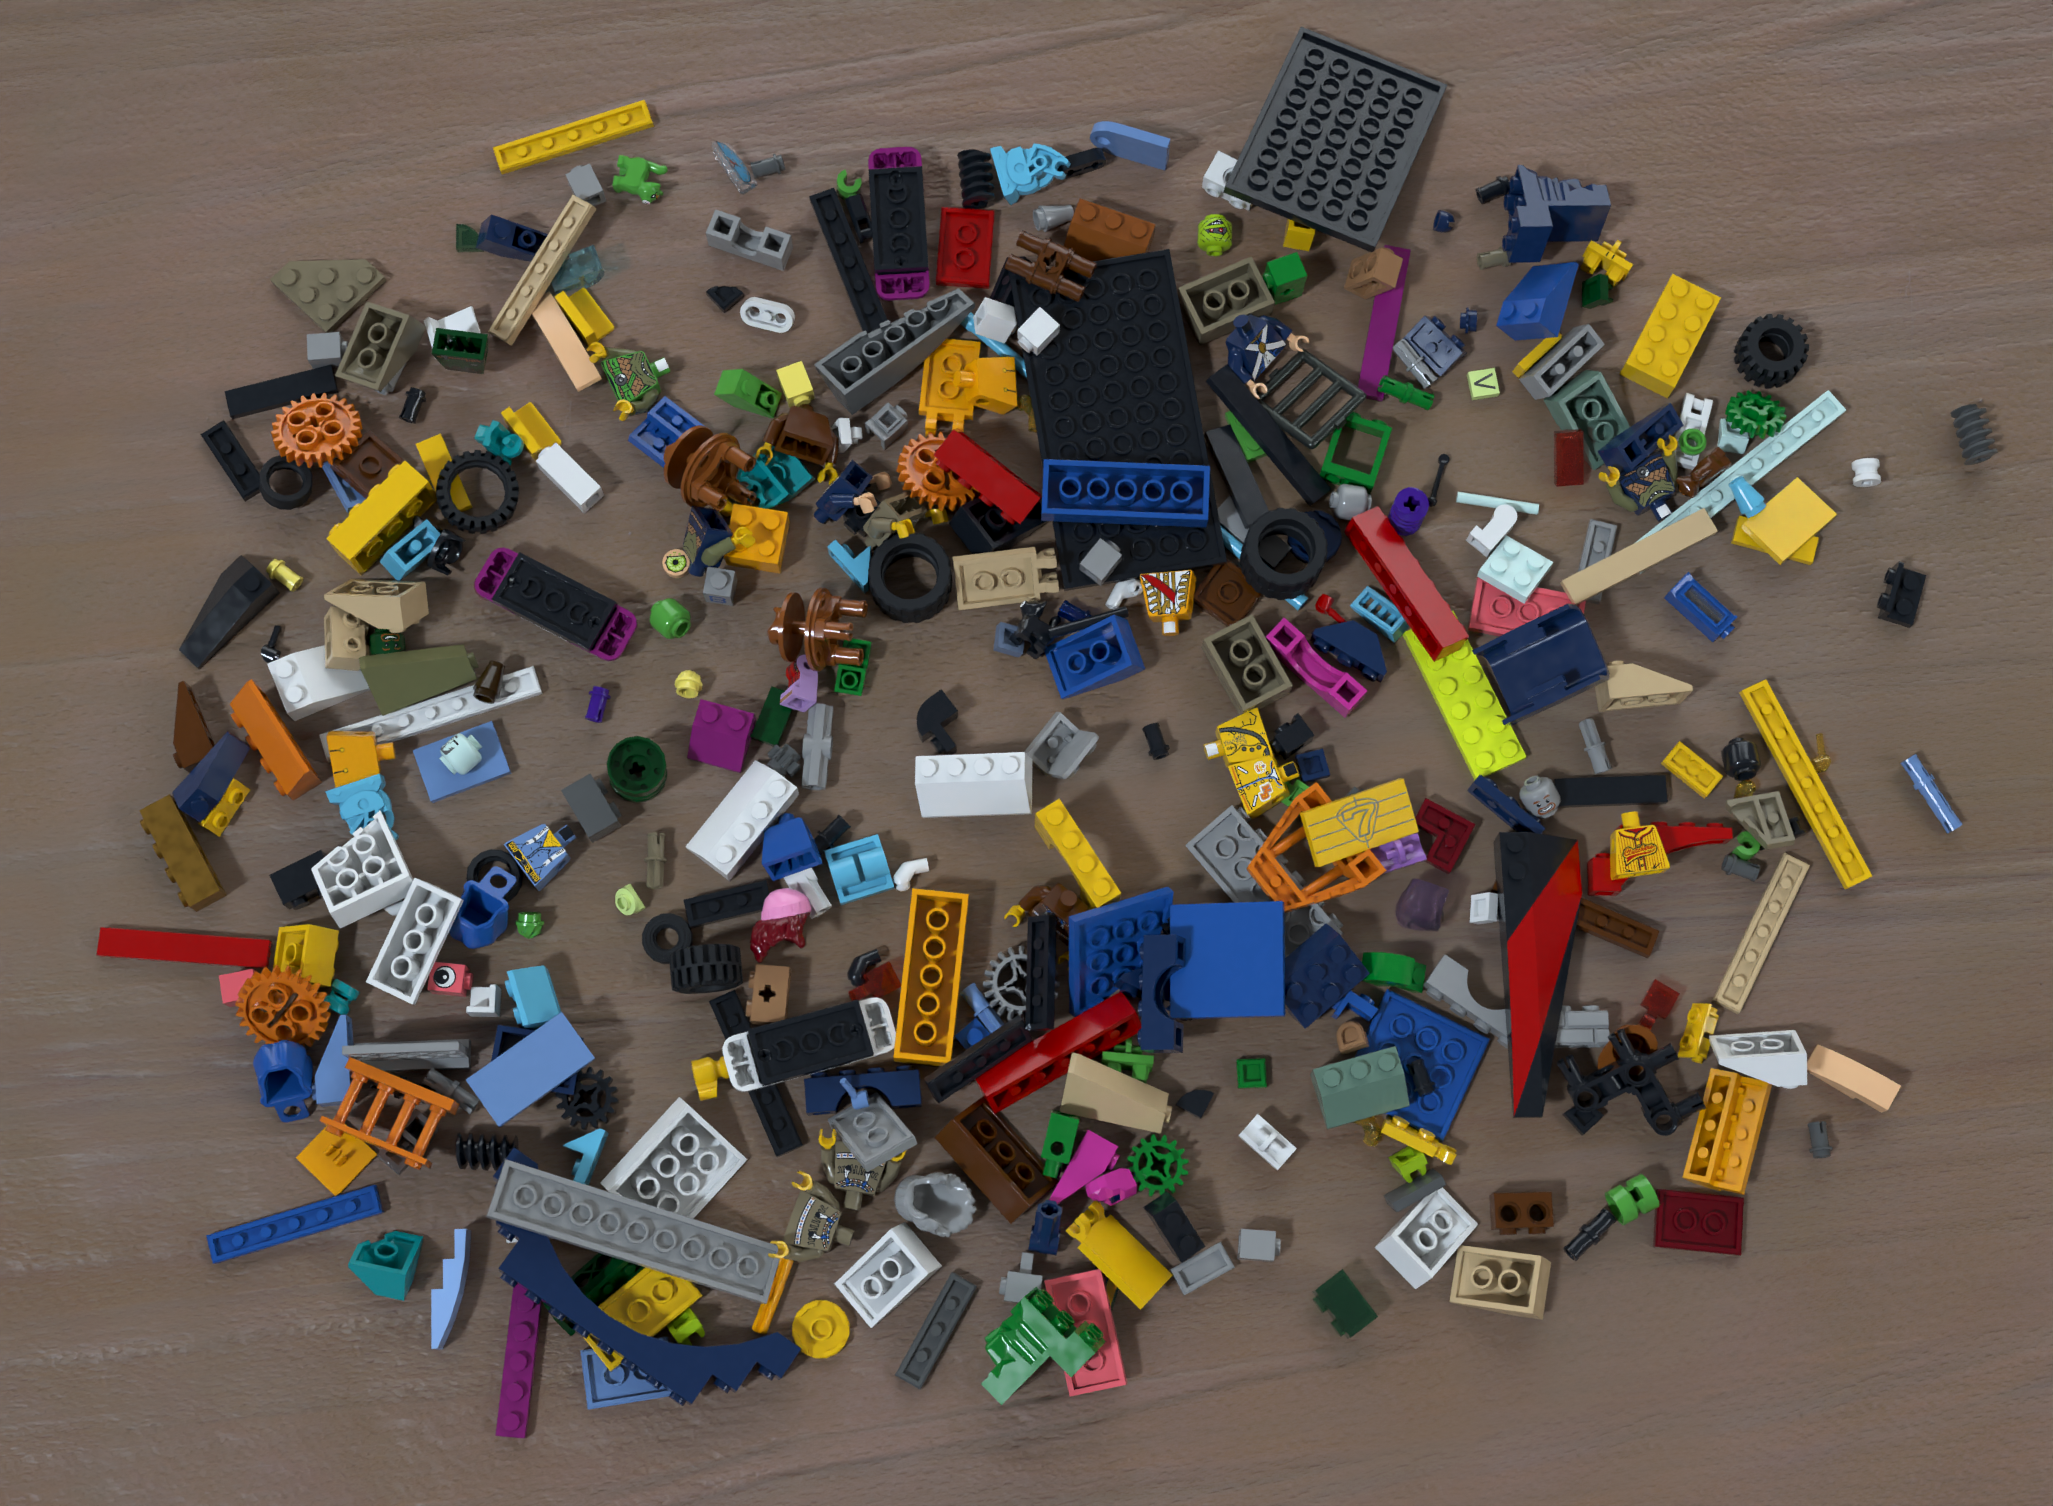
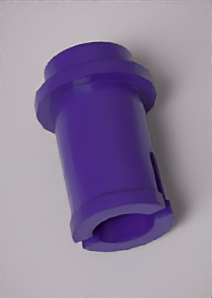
M593 686V690L589 691L591 698L587 714L585 715L586 720L602 723L606 702L611 698L609 695L610 690Z

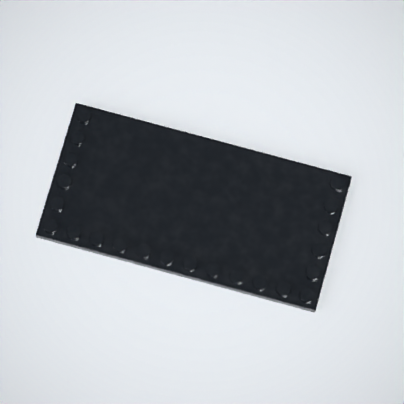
M1170 249L1093 261L1097 263L1091 279L1068 269V271L1064 272V278L1085 287L1080 302L1059 293L1052 295L1046 289L1035 284H1028L1026 278L1020 275H1009L1018 329L1039 307L1060 325L1059 334L1038 356L1034 352L1030 351L1028 353L1022 348L1042 467L1044 466V459L1209 466ZM1211 472L1207 527L1052 521L1064 591L1099 586V584L1079 570L1081 561L1100 538L1105 542L1110 540L1121 549L1119 553L1122 554L1121 562L1102 585L1130 579H1140V574L1194 570L1227 564Z

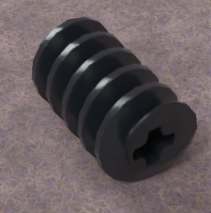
M975 149L958 152L960 187L962 189L961 197L963 199L962 206L966 209L985 208L988 202L995 199L993 193H988L994 189V185L988 183L993 179V175L987 173L992 169V165L987 163L991 159V155Z
M458 1133L455 1154L459 1168L465 1170L469 1163L472 1170H477L481 1164L482 1169L488 1171L492 1164L494 1171H497L512 1149L516 1148L518 1150V1137L515 1135L513 1143H509L508 1136L504 1135L501 1143H498L495 1134H492L489 1142H486L485 1135L481 1134L478 1142H475L473 1133H469L466 1141H463L462 1134Z

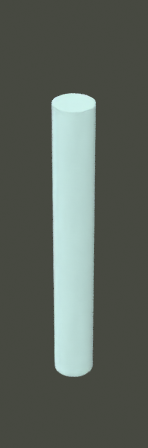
M1457 492L1456 502L1497 508L1505 504L1512 506L1516 512L1535 515L1538 514L1539 504L1464 492Z

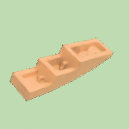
M550 291L545 293L534 309L532 316L579 392L600 381L602 378L595 365L590 362L588 353Z

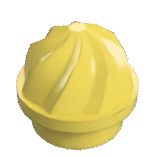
M683 671L675 680L676 693L681 697L695 698L702 690L703 684L700 675L696 674L695 671Z

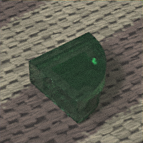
M456 224L457 252H484L476 248L479 234L473 228L464 224Z

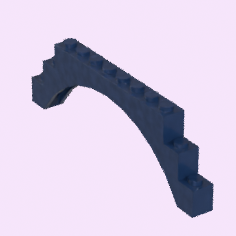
M513 1148L505 1159L538 1169L536 1162L516 1148ZM504 1162L493 1175V1180L498 1182ZM496 1221V1226L500 1228L497 1232L510 1242L514 1238L518 1240L498 1268L499 1272L502 1273L500 1279L513 1288L517 1284L526 1290L524 1295L535 1304L539 1305L541 1301L551 1307L548 1312L561 1322L565 1318L575 1324L572 1328L575 1332L586 1339L591 1335L599 1341L596 1345L599 1349L610 1356L613 1352L623 1358L620 1362L622 1365L634 1373L637 1369L647 1375L644 1379L658 1390L661 1386L665 1387L671 1392L668 1397L681 1406H684L685 1403L691 1406L711 1376L716 1379L713 1384L727 1394L730 1390L735 1393L755 1364L760 1366L758 1372L772 1381L775 1377L780 1380L801 1350L800 1347L778 1332L740 1344L710 1347L673 1344L638 1333L609 1317L581 1292L562 1267L547 1236Z

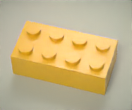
M1672 274L1619 375L1668 399L1721 297Z
M404 461L401 465H395L389 471L388 477L381 484L375 485L370 490L368 497L361 504H356L342 523L336 524L330 530L329 536L326 539L336 553L362 576L413 525V517L415 515L421 517L437 501L436 493L429 481L407 461Z

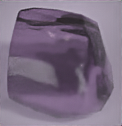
M1412 878L1406 889L1401 893L1395 906V916L1398 924L1403 928L1413 930L1439 931L1444 919L1443 906L1449 890Z

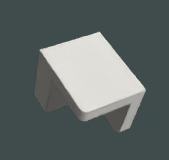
M490 984V987H471L470 1006L466 1007V1013L471 1017H500L501 988L496 984Z

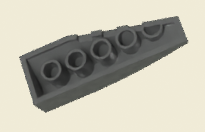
M958 288L927 302V307L920 310L911 309L905 312V317L890 323L887 320L880 323V328L867 333L865 330L858 333L815 363V368L835 398L853 415L898 383L934 352L975 308V303Z

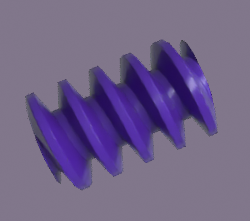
M1413 487L1402 489L1397 494L1388 518L1398 535L1409 536L1419 530L1429 508L1427 496L1423 491Z

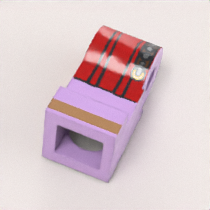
M801 655L786 669V677L789 680L788 689L781 694L780 705L806 712L817 702L818 671L811 670L807 663L806 655Z

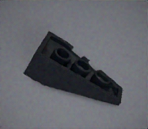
M242 555L239 556L219 576L179 651L200 669L280 592Z

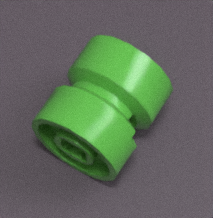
M1642 1174L1626 1181V1187L1618 1185L1605 1192L1608 1206L1621 1225H1626L1637 1219L1639 1212L1646 1214L1659 1207V1200L1652 1185Z

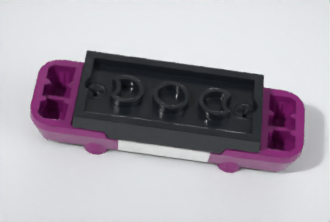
M913 147L876 149L871 152L868 159L876 291L880 298L889 301L923 298L929 291L930 282L922 158L919 151Z
M503 547L494 550L475 580V589L482 598L605 661H614L622 655L637 628V620L634 614L617 605L616 601L521 552L516 553L508 548Z

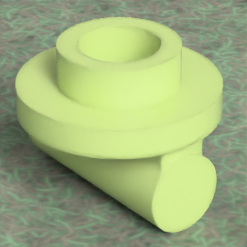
M631 884L616 892L615 903L623 914H637L646 908Z

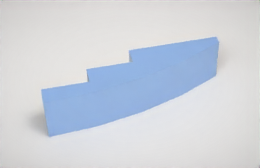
M454 1229L455 1259H443V1289H431V1349H443L456 1320L465 1289L470 1260L471 1230Z

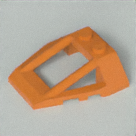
M1317 782L1294 798L1246 868L1271 901L1284 902V913L1362 889L1387 871L1372 851L1367 849L1363 853L1360 852L1332 862L1335 867L1302 890H1299L1275 858L1306 837L1304 827H1300L1278 843L1276 841L1301 812L1332 802ZM1342 875L1349 878L1347 881L1320 891Z

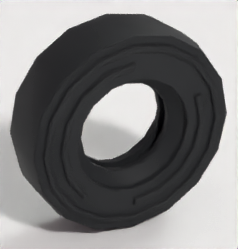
M672 913L653 917L646 924L642 933V945L646 954L661 964H670V953L681 948L690 947L693 944V933L689 924L682 917ZM665 928H671L678 934V942L671 949H663L657 944V935Z

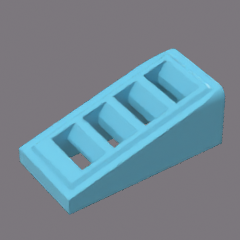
M1369 586L1350 605L1356 613L1394 643L1409 628V625L1394 603ZM1370 598L1374 600L1367 609L1363 608ZM1379 605L1382 606L1376 615L1372 614ZM1389 612L1391 615L1386 619L1385 622L1382 621V619Z

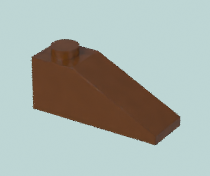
M181 681L178 683L173 739L176 753L173 754V757L180 769L184 768L190 773L215 746V743L192 688L185 681Z

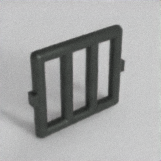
M1302 349L1303 352H1298L1280 370L1276 368L1269 375L1270 380L1265 384L1267 393L1261 394L1257 391L1256 394L1260 397V399H1257L1258 402L1281 429L1308 449L1313 450L1336 428L1340 430L1347 423L1346 418L1366 399V393L1313 354ZM1303 362L1313 368L1274 408L1263 402ZM1322 376L1333 382L1293 422L1282 416ZM1341 390L1352 396L1312 437L1301 430Z

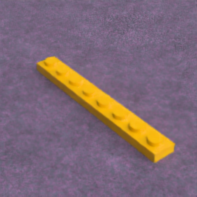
M1765 679L1742 690L1739 693L1844 889L1846 890L1871 878V872L1768 681Z

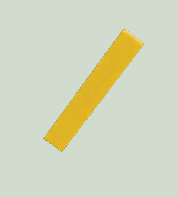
M645 100L493 147L503 175L654 127L647 104Z

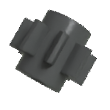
M776 744L767 753L771 759L767 766L783 777L788 774L792 778L800 770V765L797 762L801 757L788 744H785L782 748Z

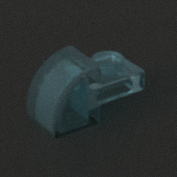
M591 245L569 254L570 259L563 262L551 283L555 293L559 294L562 291L567 292L580 286L587 289L599 282L604 276V270L595 246Z

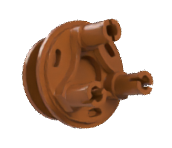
M698 425L688 429L676 442L666 446L663 458L665 462V481L671 487L681 489L682 499L690 507L710 505L716 511H721L727 504V498H732L746 506L752 505L748 499L753 502L755 501L756 493L739 484L740 482L735 476L738 468L744 472H750L756 464V458L741 450L738 440L729 433L713 435L710 429Z
M818 588L810 600L806 621L804 604L799 593H789L782 607H775L773 609L776 613V618L768 629L767 634L771 644L779 645V651L784 661L793 662L796 660L804 638L807 663L813 671H821L827 665L848 664L861 666L863 663V649L840 647L837 644V639L852 640L853 634L844 633V630L853 631V624L839 623V619L842 616L865 618L868 611V605L865 600L842 599L841 596H833L827 588Z

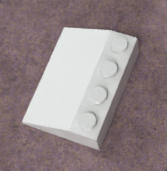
M679 1097L600 1183L610 1193L694 1219L748 1159Z

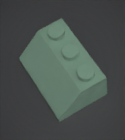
M1396 1046L1315 1068L1310 1074L1327 1130L1410 1106L1405 1075Z

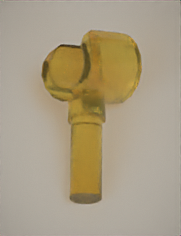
M1820 733L1816 734L1818 757L1811 759V763L1817 773L1826 771L1831 764V759L1826 754L1824 748L1823 734Z

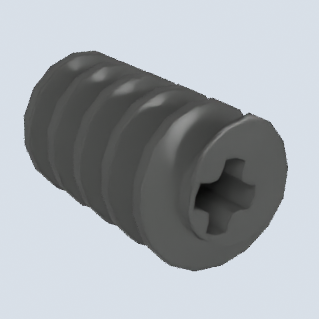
M1976 404L1961 406L1950 413L1951 417L1955 418L1953 425L1958 429L1956 431L1957 438L1961 439L1959 446L1964 449L1961 453L1962 457L1967 459L1964 462L1965 465L1981 463L1998 453L1997 449H1989L1988 447L1995 443V439H1986L1985 437L1992 433V429H1983V426L1990 422L1989 418H1980L1987 410L1986 408H1977Z

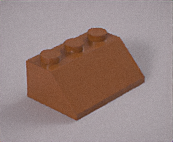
M1080 198L1069 226L1064 247L1068 249L1073 248L1076 251L1075 254L1092 262L1148 253L1154 238L1156 224Z

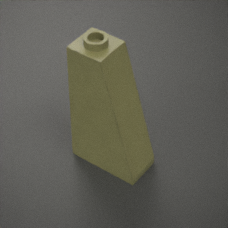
M464 644L367 655L359 658L361 671L382 716L476 680L475 669L479 667L474 653H468Z

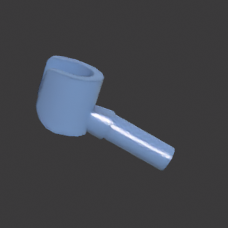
M846 1078L840 1080L841 1085L851 1097L852 1106L855 1110L870 1106L866 1090L856 1092Z

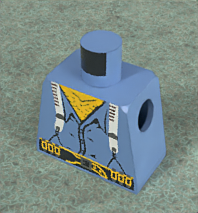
M541 824L506 842L504 846L536 889L540 891L570 861L571 858L564 850V847L577 837L567 824L554 834H552L546 824Z

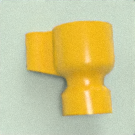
M711 1057L692 1060L691 1066L700 1101L717 1097L718 1079L720 1077L729 1078L724 1057H720L717 1061Z

